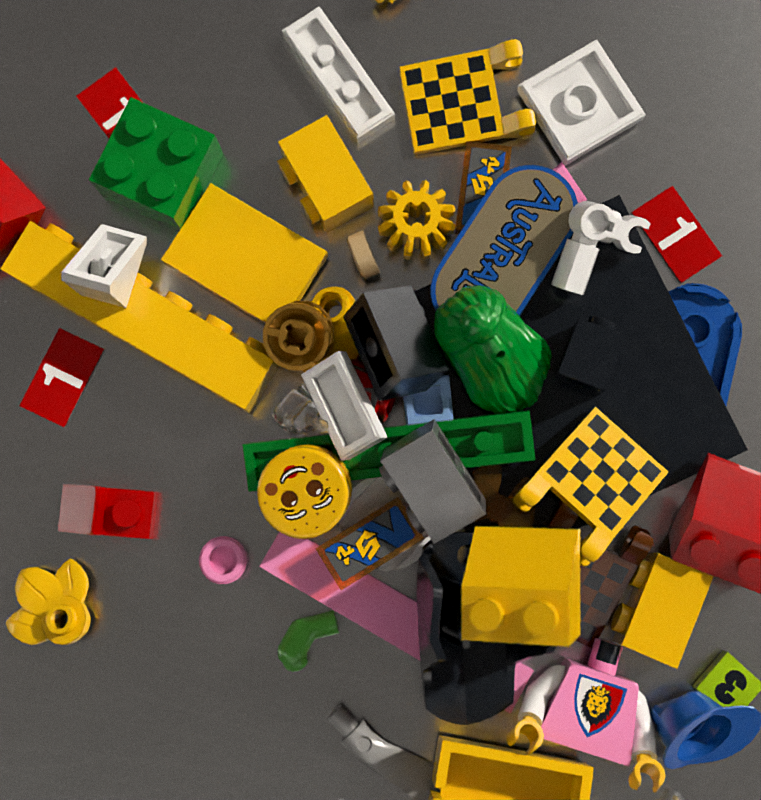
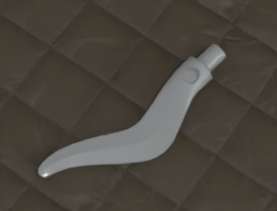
M339 705L328 716V721L343 735L340 742L358 760L401 789L412 800H428L430 790L440 792V788H435L432 782L434 765L426 759L386 742L375 734L363 719L357 722L342 705Z

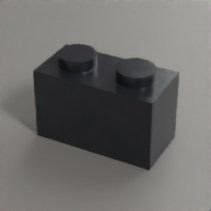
M411 285L363 292L344 314V321L379 401L425 392L449 370L443 351L436 342L425 317L424 309L419 304Z

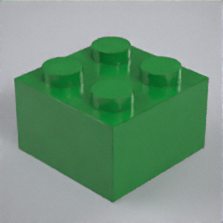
M130 97L89 181L104 198L180 231L204 194L223 156V151L215 134Z

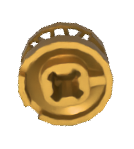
M294 301L277 308L267 318L263 328V345L267 355L278 366L287 370L303 371L315 366L330 352L335 341V327L330 315L320 305L310 301Z

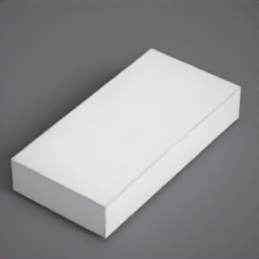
M337 351L301 374L341 461L350 460L388 438L347 352Z

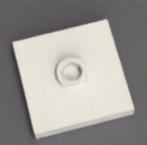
M597 39L522 82L517 89L528 109L533 110L537 123L565 166L641 122L646 115Z

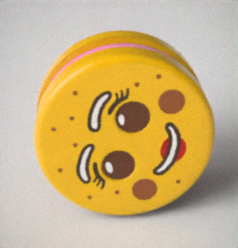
M311 444L291 447L275 456L262 471L257 488L259 507L267 522L286 536L297 539H310L321 536L340 521L350 505L352 481L349 471L335 453L324 447Z

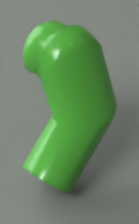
M332 610L296 619L291 623L278 645V658L286 670L298 672L306 667L308 664L307 653L314 640L339 634L335 611Z

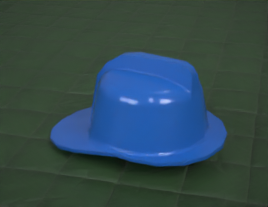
M691 691L678 698L654 705L651 710V716L656 723L658 738L665 748L662 757L663 764L669 769L728 758L752 742L761 728V713L753 706L723 707L699 691Z

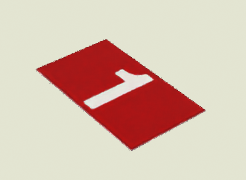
M116 67L76 95L108 138H110L130 97L142 102Z
M673 185L631 212L633 216L644 218L650 223L649 229L643 228V230L680 283L722 257V254Z
M59 328L19 406L65 427L104 349Z

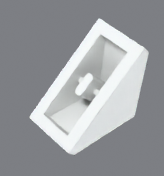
M101 224L63 269L61 280L81 296L127 308L145 251L147 236Z

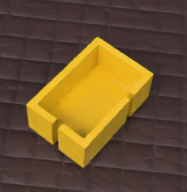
M439 735L432 782L435 788H440V792L430 790L428 800H590L594 767L579 760L535 752L527 755V751Z

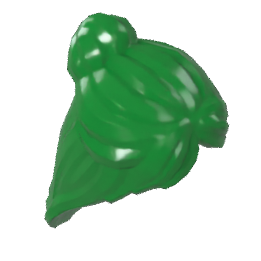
M482 285L467 286L457 291L453 297L447 298L435 314V336L441 346L444 357L461 378L471 401L481 409L494 414L516 412L533 406L542 391L543 381L547 378L551 364V350L545 339L525 324L520 316L506 303L503 295L495 289Z

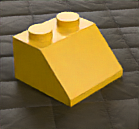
M476 526L462 582V640L570 647L580 636V529Z

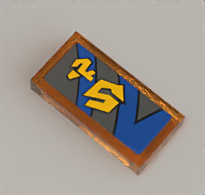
M466 141L454 234L461 232L493 182L509 170L511 146Z
M397 497L315 549L342 591L415 545L424 537L414 528L407 515L405 506L400 498Z

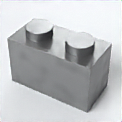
M435 419L384 449L380 460L383 466L379 468L383 480L393 493L401 492L409 505L406 508V512L412 525L420 534L426 531L434 544L486 515V499Z

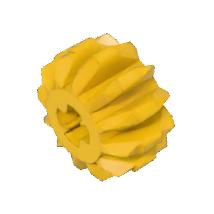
M406 180L402 183L403 195L389 190L386 193L389 205L378 207V217L384 220V222L378 225V233L380 236H391L387 242V248L391 252L404 245V259L410 260L413 256V249H420L422 258L427 260L431 256L430 244L436 249L443 251L447 246V241L443 235L454 234L456 225L448 219L454 216L455 207L451 204H442L446 196V192L443 189L436 190L432 195L428 194L429 182L427 180L421 182L420 191H413L412 184ZM411 215L415 219L421 215L425 216L424 226L418 222L412 226L408 225V216Z

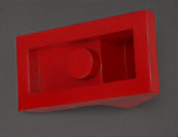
M63 484L58 531L86 535L153 539L158 492Z

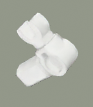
M590 201L578 203L572 208L568 220L573 236L571 240H566L551 285L584 295L599 249L596 248L597 242L611 243L613 241L614 245L620 250L633 254L640 253L642 247L631 244L628 235L635 226L649 229L650 223L644 218L633 215L621 217L619 212L610 209L604 204Z

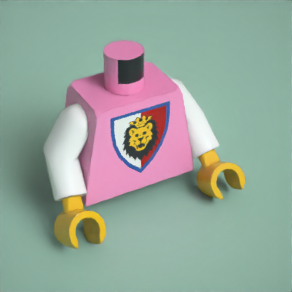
M595 638L587 665L565 658L561 665L549 667L527 687L518 714L519 722L509 731L506 737L509 746H512L517 741L520 733L527 736L530 742L527 755H531L543 743V739L628 767L632 759L637 764L629 774L628 782L629 786L634 790H637L641 785L640 773H645L651 777L654 793L658 791L665 781L664 768L656 761L655 729L645 695L639 691L638 683L616 674L623 646Z

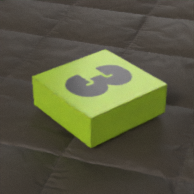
M723 650L692 687L723 707L748 706L761 691V681L729 652Z

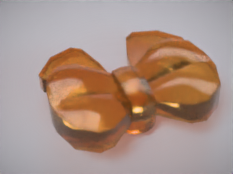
M499 464L481 466L474 470L473 476L476 478L474 482L486 499V515L474 522L488 518L492 522H498L500 527L531 528L535 518L536 507L533 506L528 512H523L512 502L513 497L530 478H522L514 487L509 497L506 498L504 495L498 494L502 468Z

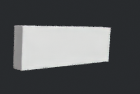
M320 6L282 30L283 38L357 144L395 120V113Z

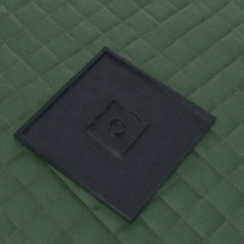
M620 195L601 203L619 212L621 217L629 215ZM636 227L630 230L628 238L631 244L642 247L640 253L633 254L620 250L614 245L613 241L611 243L597 242L596 248L599 249L584 295L551 285L561 257L560 254L521 313L520 318L523 322L544 338L551 350L550 368L546 380L543 381L544 385L537 402L533 406L516 411H530L535 460L466 468L486 499V515L465 526L466 532H474L476 526L546 528L559 500L550 489L528 512L521 511L512 502L513 497L595 407L668 471L667 475L650 495L698 474L708 453L728 460L748 450ZM431 284L414 291L419 304L424 309L427 322L438 346L441 348L435 336L434 321L436 311L431 298ZM589 316L606 319L617 325L616 332L626 335L607 387L600 395L554 378L574 325L579 318L588 321ZM444 357L449 368L444 375H449L454 419L493 415L494 413L481 409L471 401L458 373ZM578 516L570 529H579L588 524Z

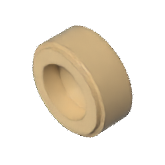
M361 230L349 235L348 239H346L361 277L368 279L380 274L379 266L364 231Z

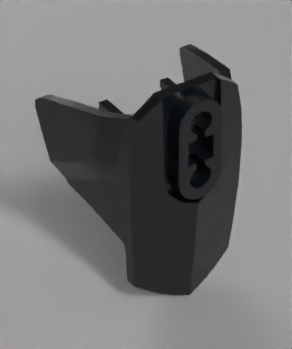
M454 532L435 544L432 540H429L422 547L417 570L418 635L425 709L446 722L458 725L478 723L505 710L514 702L516 664L541 655L553 654L558 647L462 640V582L474 532ZM464 545L467 549V556L462 561V564H460L457 553L460 547Z

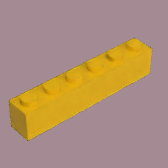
M31 221L28 223L0 269L222 399L250 415L252 414L279 368L267 355L263 343L252 337H248L246 343L230 335L233 327L216 316L208 314L206 319L203 320L189 312L193 305L179 295L168 291L166 296L163 297L152 291L150 287L153 282L140 273H137L127 308L81 296L61 280L63 269L80 250L71 244L74 237L52 223H49L46 229Z

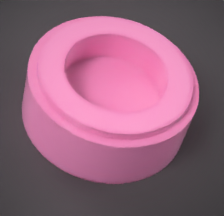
M229 536L211 539L204 545L199 556V566L203 575L209 581L216 584H229L237 581L244 575L249 563V556L245 546L236 538Z

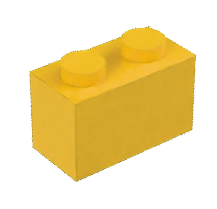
M328 115L278 141L283 158L277 160V164L288 184L291 186L297 182L305 197L300 199L299 202L312 225L320 221L325 232L329 233L374 207L373 192Z
M649 552L645 560L639 564L629 582V585L634 587L627 604L621 603L614 614L611 630L615 631V635L612 641L678 669L713 576L671 560V558L660 553Z

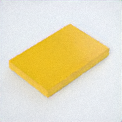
M210 183L161 260L167 266L265 324L267 318L277 308L302 299L329 255L326 250Z

